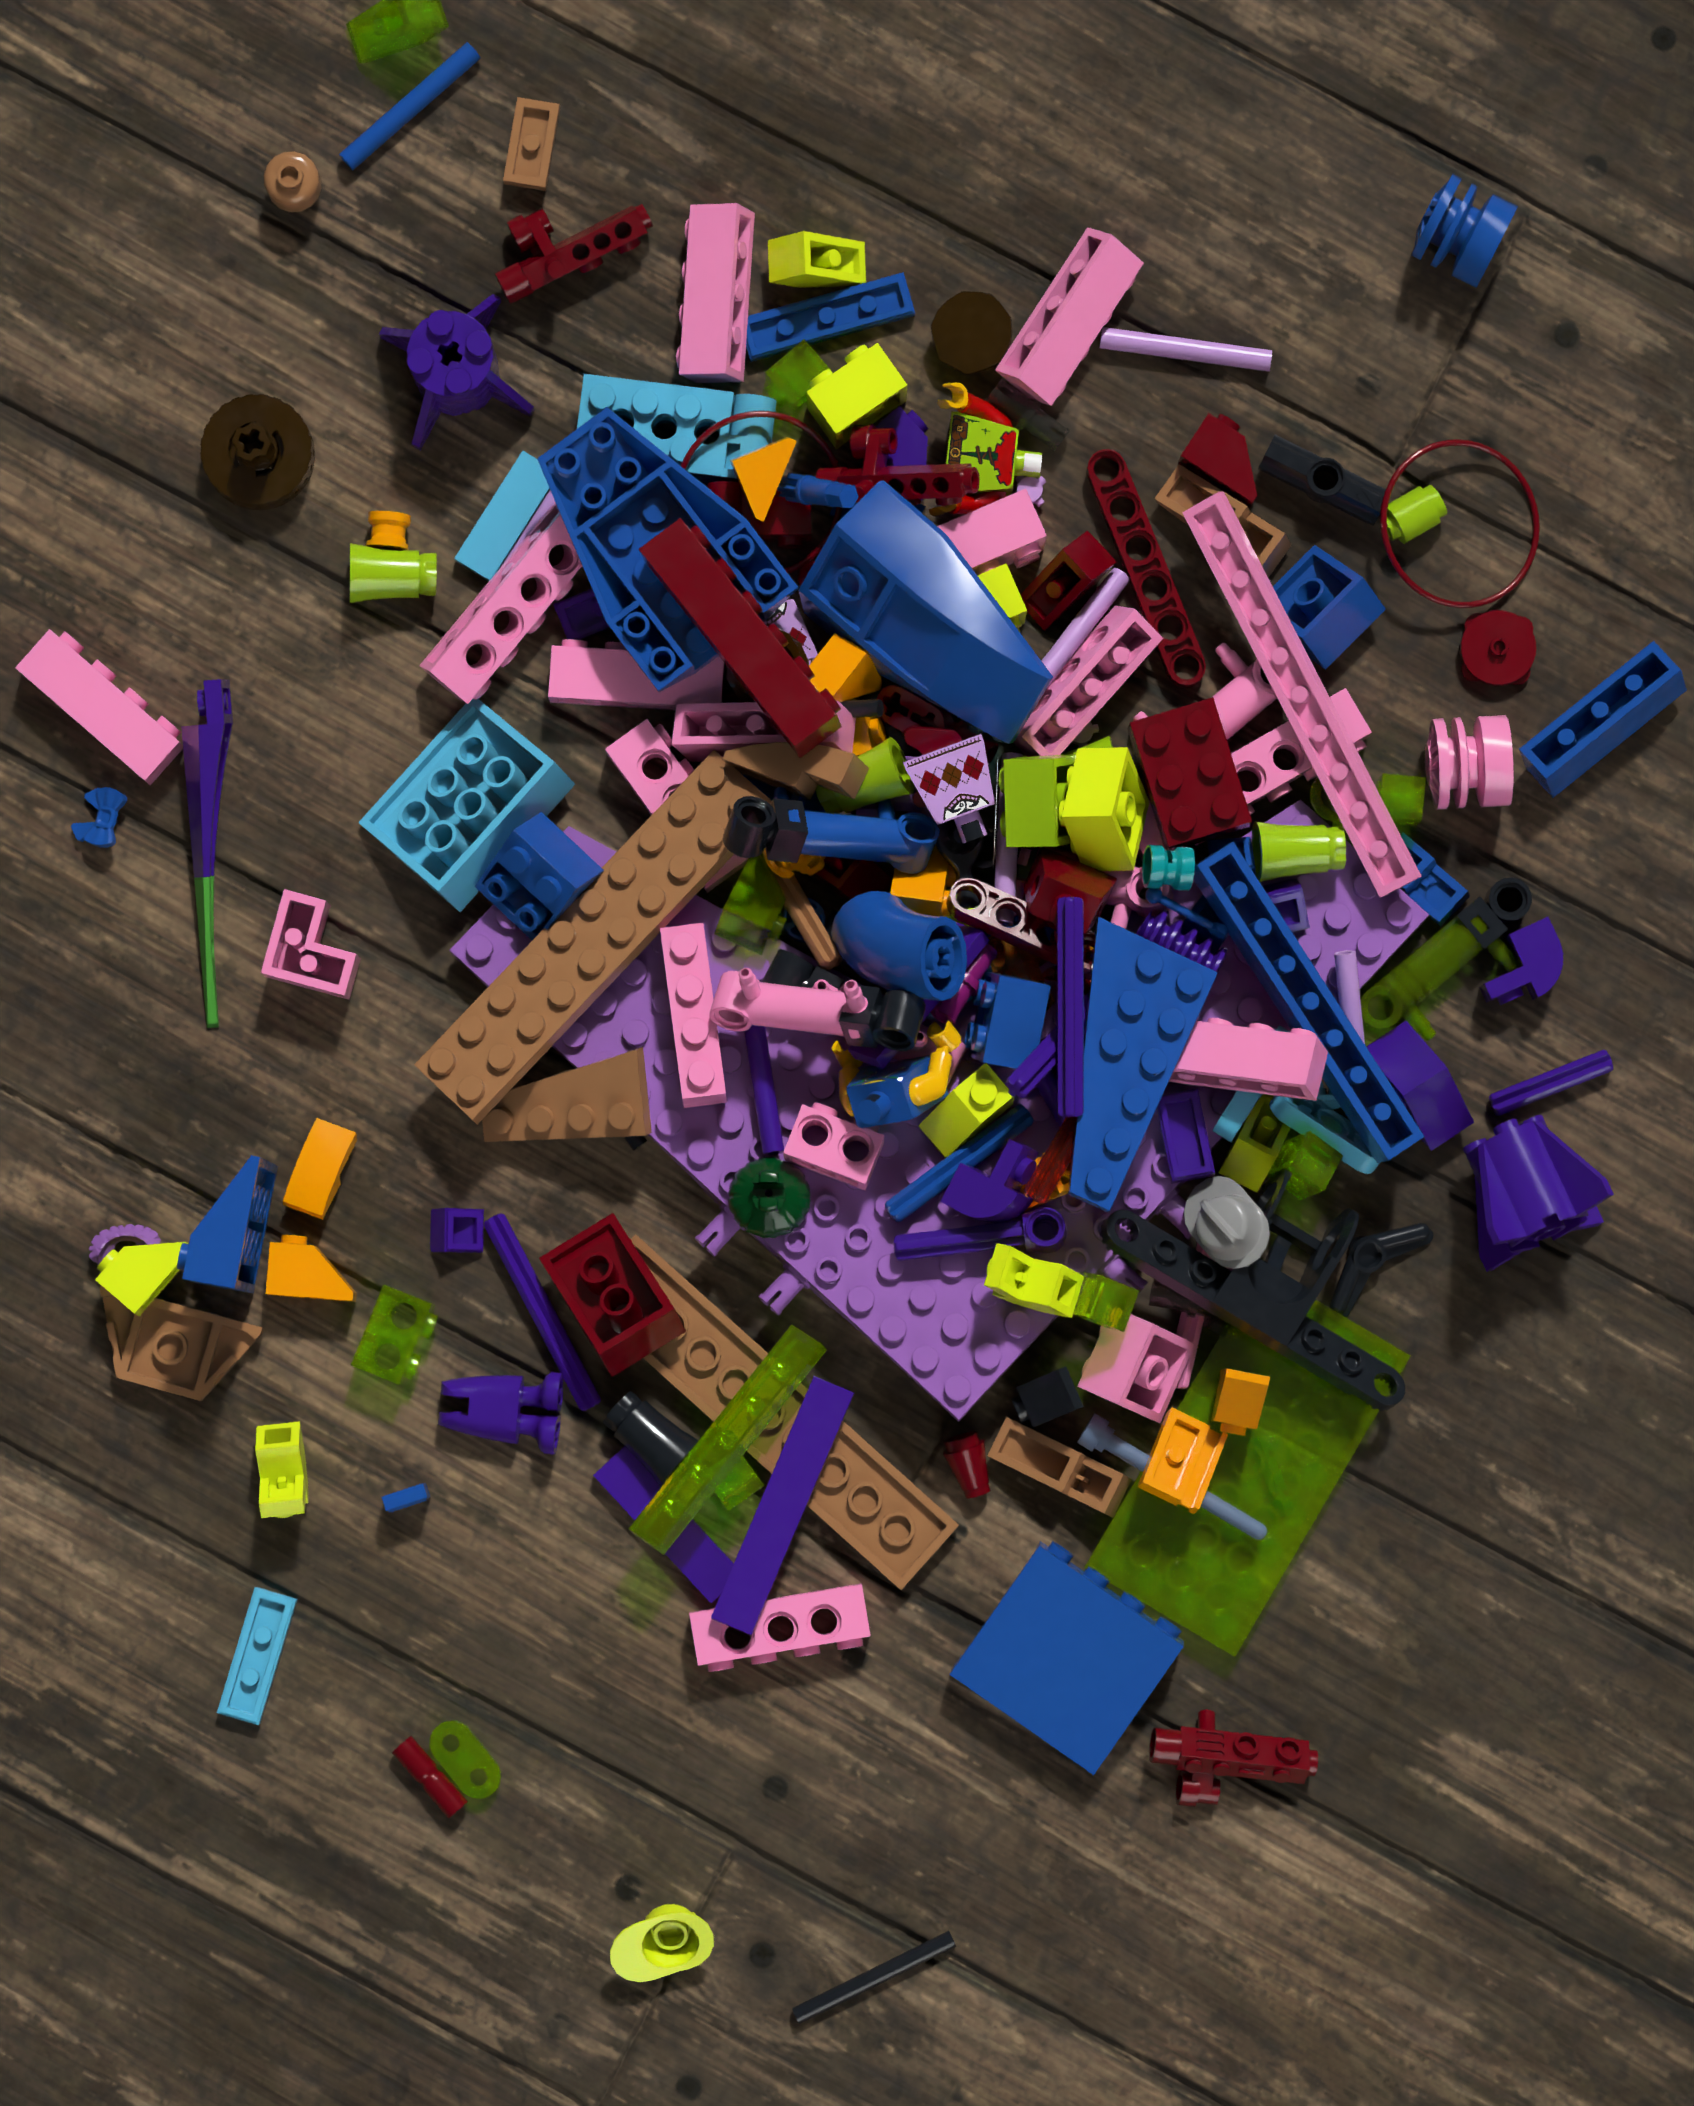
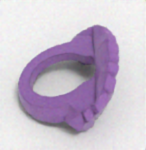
M127 1224L125 1227L123 1225L118 1227L112 1226L109 1230H102L99 1232V1235H95L91 1243L93 1246L89 1247V1250L92 1251L89 1254V1258L99 1265L103 1258L111 1250L115 1249V1245L121 1241H133L136 1245L162 1243H160L161 1239L158 1233L149 1227L144 1228L142 1225L134 1226L132 1224Z

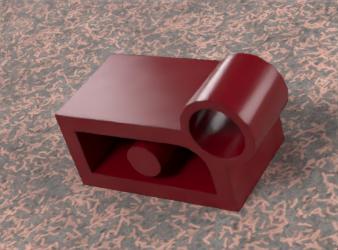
M717 481L707 484L711 491L748 520L764 542H777L778 548L793 549L803 547V541H812L811 505L786 501L785 497H779L781 492L777 490L763 522L753 518L739 482Z

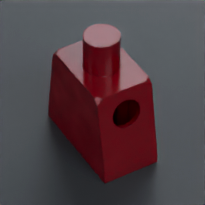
M1040 847L1024 882L1027 909L1032 915L1057 926L1058 898L1080 897L1084 901V935H1086L1096 923V919L1101 916L1117 878L1050 849Z

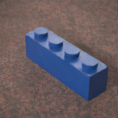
M1655 641L1651 642L1519 749L1526 769L1554 798L1687 691L1681 669Z

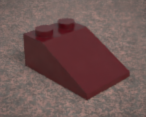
M611 1213L539 1257V1260L611 1377L686 1332L675 1308L614 1213Z

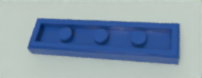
M904 272L748 316L746 348L750 362L915 316Z

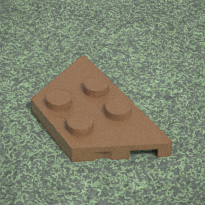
M102 1285L100 1286V1295L103 1298L107 1319L106 1327L113 1351L112 1358L116 1378L202 1401L260 1338L264 1331L263 1327L157 1298L154 1299L141 1316H138Z

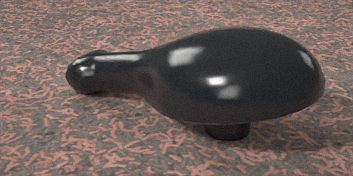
M954 819L937 825L939 837L936 847L942 857L954 869L957 881L962 878H973V866L982 850L984 836L962 843ZM966 890L958 893L956 901L961 907L968 909L979 906V899L973 892Z

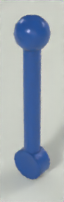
M1148 888L1145 897L1149 903H1160L1208 929L1211 935L1221 939L1225 938L1228 928L1224 924L1212 922L1167 898L1160 889Z

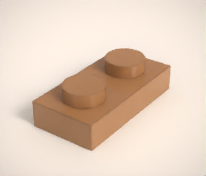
M517 97L503 177L505 185L546 191L560 114V104Z

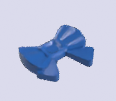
M96 788L87 792L84 796L98 810L95 822L73 823L71 829L76 839L80 842L86 841L94 846L103 848L112 847L116 843L113 828L117 824L118 811L127 802V796L113 788Z

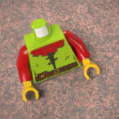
M961 383L942 384L944 388H948L952 392V400H938V406L942 409H957L958 411L951 412L946 464L971 463V466L976 467L979 472L980 484L977 493L966 494L962 497V502L958 504L929 509V513L932 516H938L947 512L965 515L1012 494L1014 475L1040 478L1042 453L1017 450L1019 430L1013 428L1012 422L1007 416L989 402L968 393L965 386Z

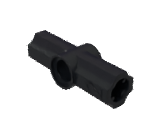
M1274 435L1258 470L1306 493L1315 502L1327 503L1374 526L1381 513L1382 500L1386 489L1344 469L1335 459L1322 458ZM1318 471L1329 472L1333 475L1336 485L1330 490L1319 489L1313 482V475Z

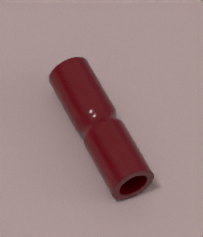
M412 1735L391 1752L415 1781L422 1784L424 1791L448 1819L468 1802L449 1778L438 1770L436 1763Z

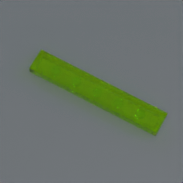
M791 1324L629 1527V1530L636 1537L664 1555L827 1351L820 1342Z

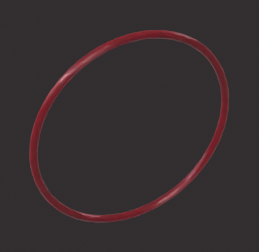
M749 411L717 422L698 437L681 463V467L686 470L697 448L718 429L746 418L768 417L789 422L806 431L823 448L832 467H839L834 453L826 441L814 429L792 416L772 411ZM836 507L832 524L820 544L801 561L784 568L788 574L800 569L820 553L835 524L840 520L842 507Z
M1455 439L1435 442L1411 454L1395 471L1382 500L1380 515L1381 534L1391 564L1411 589L1437 604L1454 608H1474L1490 604L1513 590L1524 578L1534 560L1539 542L1540 523L1533 492L1523 474L1508 458L1484 444ZM1466 446L1479 449L1494 456L1504 463L1517 477L1525 490L1531 506L1533 538L1530 552L1523 568L1508 586L1498 593L1481 600L1471 602L1450 601L1425 591L1411 580L1401 568L1389 541L1387 509L1396 481L1414 460L1429 451L1441 447Z

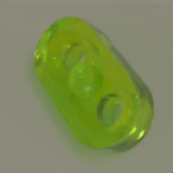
M448 1720L439 1724L430 1736V1749L434 1757L467 1796L482 1799L492 1795L498 1789L502 1778L501 1769L497 1761L465 1723L458 1720ZM452 1734L459 1739L457 1750L449 1751L444 1747L443 1740L446 1735ZM474 1769H482L486 1772L487 1780L484 1784L476 1785L472 1782L471 1772Z

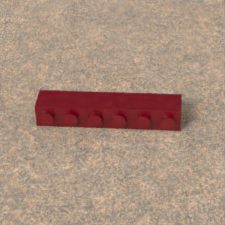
M679 518L639 548L645 563L798 757H803L842 727L836 714L841 710V707L826 688L819 693L810 680L815 675L803 658L799 655L793 660L784 649L789 642L774 623L767 627L758 614L763 610L748 590L741 594L732 582L737 577L726 561L721 557L715 562L706 549L711 544L697 525L689 529L684 521Z

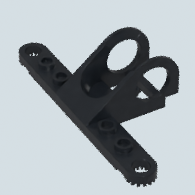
M1280 1169L1263 1184L1255 1203L1261 1208L1268 1220L1269 1230L1278 1236L1274 1240L1265 1261L1258 1259L1248 1267L1238 1269L1223 1267L1128 1210L1113 1212L1101 1225L1100 1237L1103 1238L1101 1242L1107 1245L1106 1249L1108 1251L1110 1249L1113 1251L1112 1254H1118L1120 1257L1127 1259L1135 1264V1268L1344 1393L1348 1395L1353 1394L1363 1400L1366 1405H1371V1409L1375 1410L1377 1408L1379 1411H1387L1403 1399L1405 1383L1402 1376L1394 1368L1306 1316L1348 1248L1358 1225L1359 1214L1350 1208L1344 1210L1327 1226L1322 1241L1274 1214L1282 1199L1287 1182L1292 1176V1173L1286 1169ZM1272 1195H1273V1198H1272L1270 1204L1268 1205L1267 1209L1264 1208L1265 1205L1267 1204V1202L1269 1201V1199H1270V1198L1272 1197ZM1116 1223L1117 1225L1122 1223L1123 1227L1126 1225V1229L1131 1230L1129 1232L1130 1235L1133 1234L1131 1242H1126L1118 1237L1115 1231ZM1340 1234V1237L1336 1245L1334 1246L1333 1250L1331 1251L1327 1259L1322 1264L1327 1251L1329 1250L1330 1246L1332 1245L1336 1237ZM1291 1244L1311 1255L1300 1282L1280 1271ZM1380 1378V1381L1385 1380L1384 1383L1389 1384L1387 1386L1388 1389L1391 1388L1389 1391L1391 1395L1389 1397L1381 1395L1376 1390L1374 1379Z

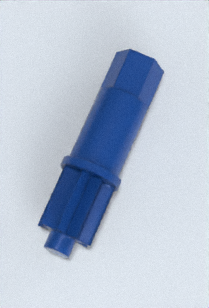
M788 473L787 477H782L777 488L781 492L779 497H785L786 501L804 505L816 504L829 507L853 508L859 497L855 485L819 479L812 475Z

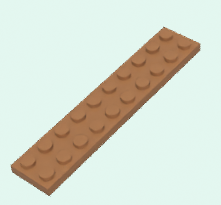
M715 750L706 757L602 867L604 871L550 928H544L414 1064L477 1125L660 933V928H665L734 855L723 843V834L734 803L742 797L754 796L767 801L771 805L772 801L737 769L726 763L722 759L723 757Z
M635 1234L630 1240L675 1308L686 1330L685 1333L645 1356L644 1359L772 1474L808 1389ZM844 1421L842 1422L807 1506L902 1590L956 1530L959 1524Z

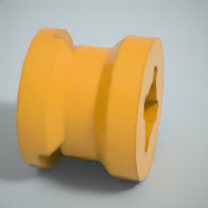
M394 511L368 512V522L372 526V538L366 541V546L393 550L409 549V545L406 544L405 533L406 529L411 525V515Z

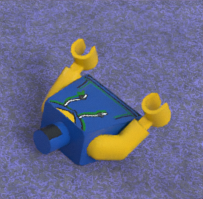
M949 1020L946 1022L944 1030L941 1029L937 1022H933L927 1030L928 1037L937 1047L935 1052L927 1056L889 1062L884 1069L866 1066L859 1070L858 1067L863 1062L854 1059L848 1050L844 1051L839 1041L833 1043L832 1051L842 1067L839 1071L840 1103L850 1116L855 1117L859 1128L914 1119L946 1098L949 1094L947 1084L952 1063V1056L949 1052L955 1050L961 1043L959 1032Z

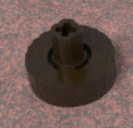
M249 394L234 398L222 405L210 417V421L204 428L200 444V455L204 471L218 493L234 505L250 510L277 508L294 499L304 489L311 477L315 463L313 438L300 414L281 399L264 394ZM255 441L263 445L261 450L254 448L251 454L245 446L247 442L255 443ZM277 442H278L279 450H280L279 457H278V461L276 462V464H275L271 469H269L268 471L263 472V473H258V474H257V477H256L257 471L266 470L267 468H269L270 466H272V464H273L274 461L276 460L277 454H278V447H277Z

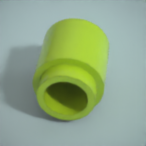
M1428 485L1425 488L1418 486L1388 504L1387 531L1392 541L1398 538L1400 542L1405 544L1440 524V518L1447 515L1445 503L1432 485Z

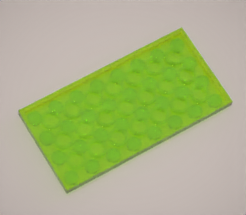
M1315 1300L1306 1314L1310 1319L1391 1366L1399 1374H1401L1411 1357L1409 1354ZM1227 1323L1177 1410L1210 1425V1429L1222 1433L1220 1431L1221 1423L1211 1421L1221 1369L1228 1368L1270 1377L1258 1428H1247L1245 1436L1226 1433L1228 1437L1207 1488L1209 1492L1263 1523L1267 1528V1535L1261 1540H1256L1202 1507L1195 1514L1188 1512V1508L1179 1504L1175 1506L1138 1488L1137 1486L1143 1473L1140 1471L1084 1568L1092 1567L1110 1581L1109 1583L1131 1594L1141 1602L1235 1657L1379 1412V1409H1371V1405H1366L1363 1400L1353 1394L1348 1395ZM1380 1378L1374 1379L1376 1390L1381 1395L1387 1397L1391 1388L1388 1389L1387 1387L1389 1384H1385V1380L1380 1381Z

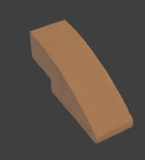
M1179 464L1154 499L1167 511L1189 526L1182 512L1217 492L1223 491ZM1225 493L1269 578L1291 547L1288 537L1281 530L1251 513L1248 506Z
M787 742L763 743L727 750L722 758L742 775L776 788L783 787L787 792L809 801L817 786L855 799L869 770L855 754L830 746L817 745L803 757L799 758Z
M1006 1417L987 1455L1112 1518L1132 1480L1128 1476Z

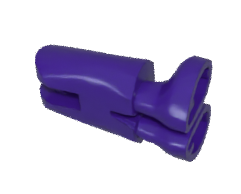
M551 1372L537 1386H524V1376L516 1375L463 1377L441 1382L440 1395L453 1396L464 1399V1397L469 1398L468 1413H463V1411H440L438 1414V1425L460 1433L511 1444H518L520 1434L528 1435L536 1439L541 1452L551 1455L556 1454L561 1416L526 1415L520 1413V1408L530 1406L548 1411H561L563 1403V1373Z

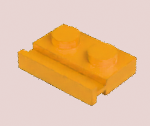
M1171 1407L1166 1412L1137 1487L1175 1506L1179 1504L1188 1508V1512L1195 1514L1200 1509L1228 1434L1224 1432L1218 1433L1210 1429V1425Z

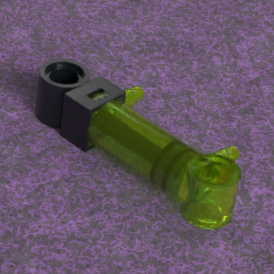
M1513 877L1503 878L1496 882L1487 891L1484 900L1479 896L1360 997L1363 1026L1367 1030L1374 1032L1385 1031L1404 1017L1425 1041H1429L1436 1035V1031L1431 1027L1430 1021L1419 1010L1417 1005L1486 948L1508 972L1518 967L1519 963L1513 957V953L1499 936L1508 930L1504 924H1512L1518 921L1529 911L1532 895L1528 886L1520 879ZM1509 890L1516 894L1519 902L1516 911L1507 912L1499 907L1497 896L1500 891ZM1379 997L1388 1002L1390 1015L1387 1019L1377 1020L1370 1015L1368 1004L1372 998Z

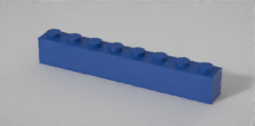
M1229 843L1195 865V883L1221 923L1228 928L1227 932L1289 1028H1301L1314 1032L1328 1051L1322 1079L1376 1162L1389 1161L1424 1137L1423 1133L1235 843Z

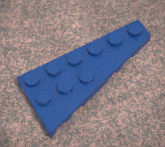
M1100 917L1096 919L1094 954L1090 974L1091 983L1084 1032V1113L1076 1117L1068 1194L1108 1213L1218 972Z

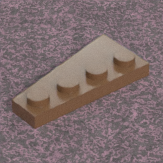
M643 1047L512 1088L482 1119L484 1142L646 1136L652 1133Z

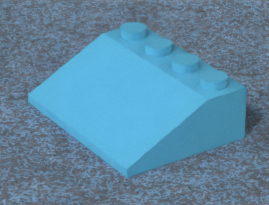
M472 699L469 704H465L358 823L434 891L461 912L479 892L475 885L511 832L540 812L547 816L573 788L575 783L551 758L482 701Z

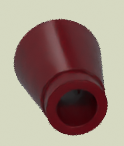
M977 1431L960 1433L944 1440L946 1450L943 1452V1455L962 1491H964L965 1497L970 1499L990 1492L984 1440H979Z

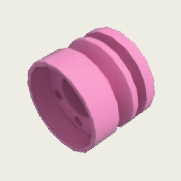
M1506 715L1478 716L1474 723L1473 736L1466 737L1465 727L1460 717L1452 719L1449 738L1443 718L1430 721L1429 737L1425 746V771L1427 784L1430 787L1433 805L1436 810L1449 807L1450 789H1453L1457 808H1464L1466 806L1469 788H1475L1481 807L1511 805L1514 783L1511 730Z

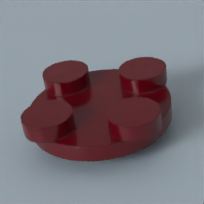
M1504 610L1471 614L1464 623V633L1460 643V653L1463 661L1461 673L1463 677L1470 682L1480 681L1493 686L1524 684L1530 677V668L1536 656V640L1533 634L1532 622L1526 617Z

